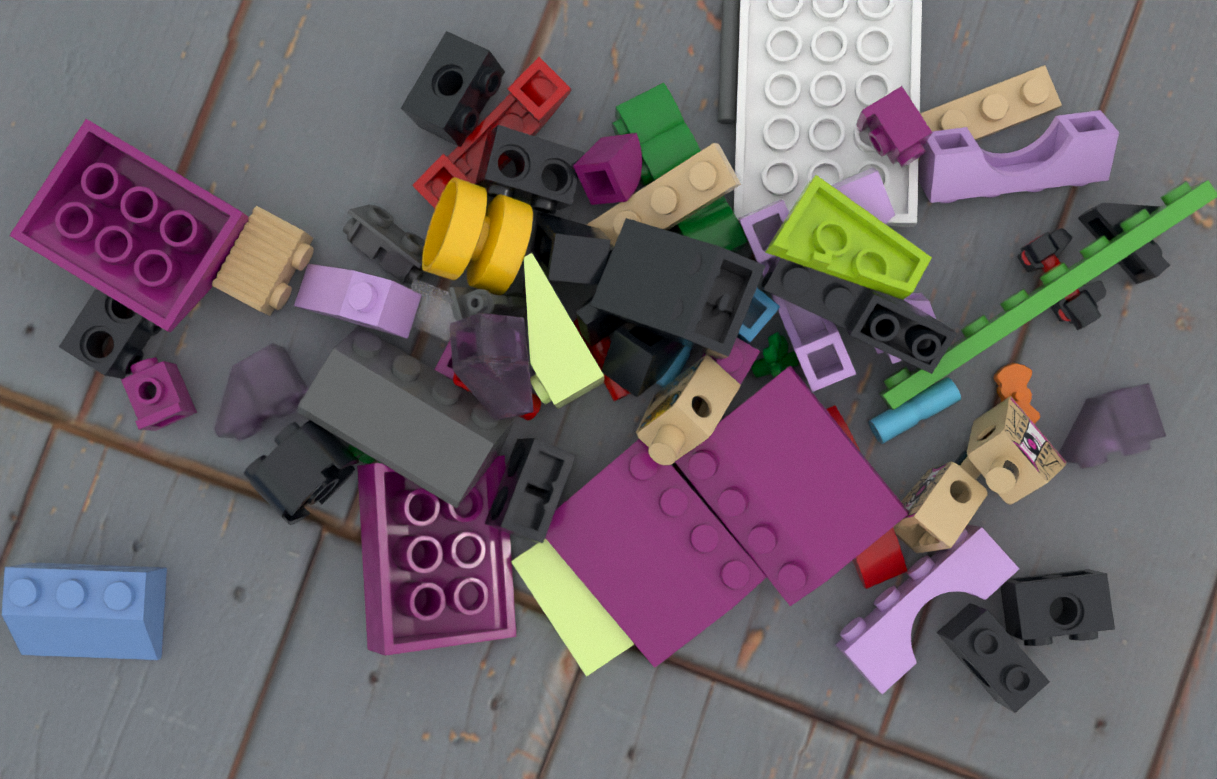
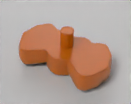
M1009 363L1001 367L993 377L998 385L997 394L1001 402L1011 396L1030 420L1036 424L1041 416L1030 405L1032 393L1027 387L1032 376V370L1025 365Z

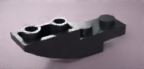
M777 256L761 283L763 290L847 329L850 336L931 374L957 335L950 327L902 299Z

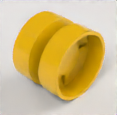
M456 177L452 178L443 190L429 224L422 254V269L455 281L467 267V283L469 286L488 290L495 295L504 294L514 281L528 247L533 222L532 207L527 203L503 194L495 196L487 207V191L484 187Z

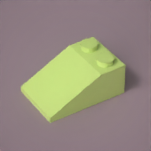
M530 253L524 257L530 364L536 374L528 379L544 405L552 401L556 408L560 409L603 384L604 375L534 255Z

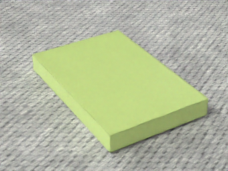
M544 539L543 543H537L511 561L586 677L634 645L546 539Z

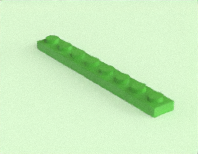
M1209 180L1192 187L1185 181L1160 197L1164 205L1151 214L1148 213L1146 208L1135 213L1119 224L1124 231L1108 241L1105 235L1101 236L1082 248L1079 252L1083 258L1069 268L1062 262L1039 277L1043 285L1030 294L1025 289H1021L1001 302L1000 305L1004 311L989 321L985 315H982L963 327L961 332L965 337L949 346L932 374L920 368L910 372L905 366L883 381L887 388L878 394L889 409H896L1217 198L1216 190Z

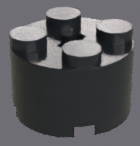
M309 420L301 427L296 422H293L285 427L274 439L278 446L268 456L262 455L254 460L246 468L244 475L250 480V485L289 525H293L311 514L305 508L308 504L313 505L318 501L321 504L326 502L353 474L355 468L352 465L358 464L359 459L333 433Z

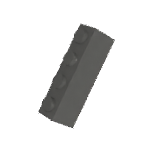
M360 325L333 348L297 408L299 414L455 508L460 505L498 457L515 420V417L485 399L455 385L453 380Z

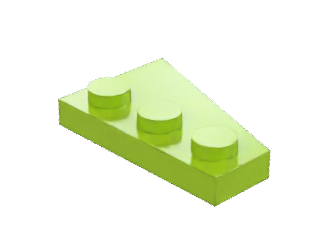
M817 175L807 183L765 253L902 300L914 292L932 259L931 256Z

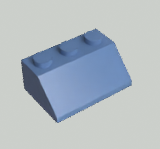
M26 563L5 567L1 615L21 655L159 660L162 658L167 568L58 563Z

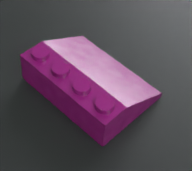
M85 119L9 236L171 333L213 287V280L217 278V273L221 270L222 264L226 262V257L230 254L231 248L235 246V241L239 238L240 232L244 229V225L248 222L249 217L88 119Z
M791 366L787 367L720 420L708 439L675 461L789 606H792L827 582L909 514V511Z
M638 439L555 510L545 539L655 668L730 611L767 577L672 465L656 463L649 455V447Z
M505 455L498 456L457 508L382 463L357 465L368 650L386 656L516 637L510 534L485 524L506 469Z

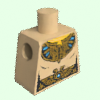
M706 354L653 396L636 431L638 438L649 447L650 457L658 464L671 465L708 439L741 386L709 355ZM694 397H701L702 399H704L702 403L696 400L692 407V399Z

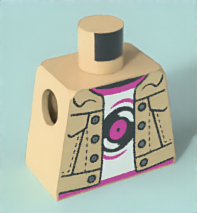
M1011 396L973 421L967 449L968 458L984 476L988 487L998 493L1009 505L1014 504L1044 486L1067 464Z
M966 450L962 451L955 462L951 461L930 468L901 501L909 511V514L893 528L896 536L916 553L950 549L988 494L987 489L977 481L981 473L969 460Z

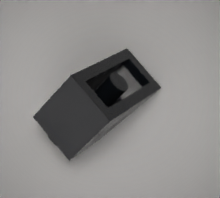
M537 212L531 253L548 280L598 285L614 247L610 244L611 240L599 228L547 213Z
M626 322L615 330L601 371L622 388L638 397L665 375L685 345Z

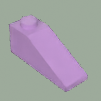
M308 264L294 306L408 339L422 295L385 278L354 270Z

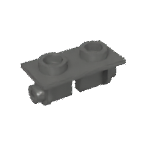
M365 205L348 211V214L353 218L343 228V232L348 235L347 241L371 259H375L381 249L384 248L387 253L379 265L401 283L406 284L409 282L415 286L424 275V271L420 268L422 267L425 241L416 234L404 232L393 223V217L386 210L376 205Z
M454 286L449 288L453 300V316L460 325L462 333L512 334L513 331L510 323L527 315L526 296L522 293L513 292L503 296L492 294L485 289Z

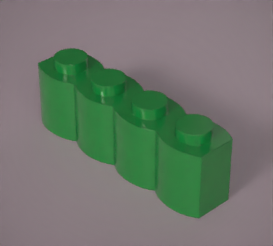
M664 82L615 107V117L617 120L612 122L615 135L637 133L642 153L640 182L643 186L652 183L701 151ZM725 196L720 197L673 227L677 234L710 243L732 252L744 248L748 242Z

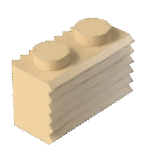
M256 206L253 209V213L249 216L248 222L244 225V229L240 232L239 238L235 241V246L231 248L230 254L226 257V262L222 264L221 270L217 273V278L213 280L212 286L271 316L274 309H282L288 301L292 291V287L288 284L296 269L302 271L309 263L314 250L310 244L314 238L296 226Z

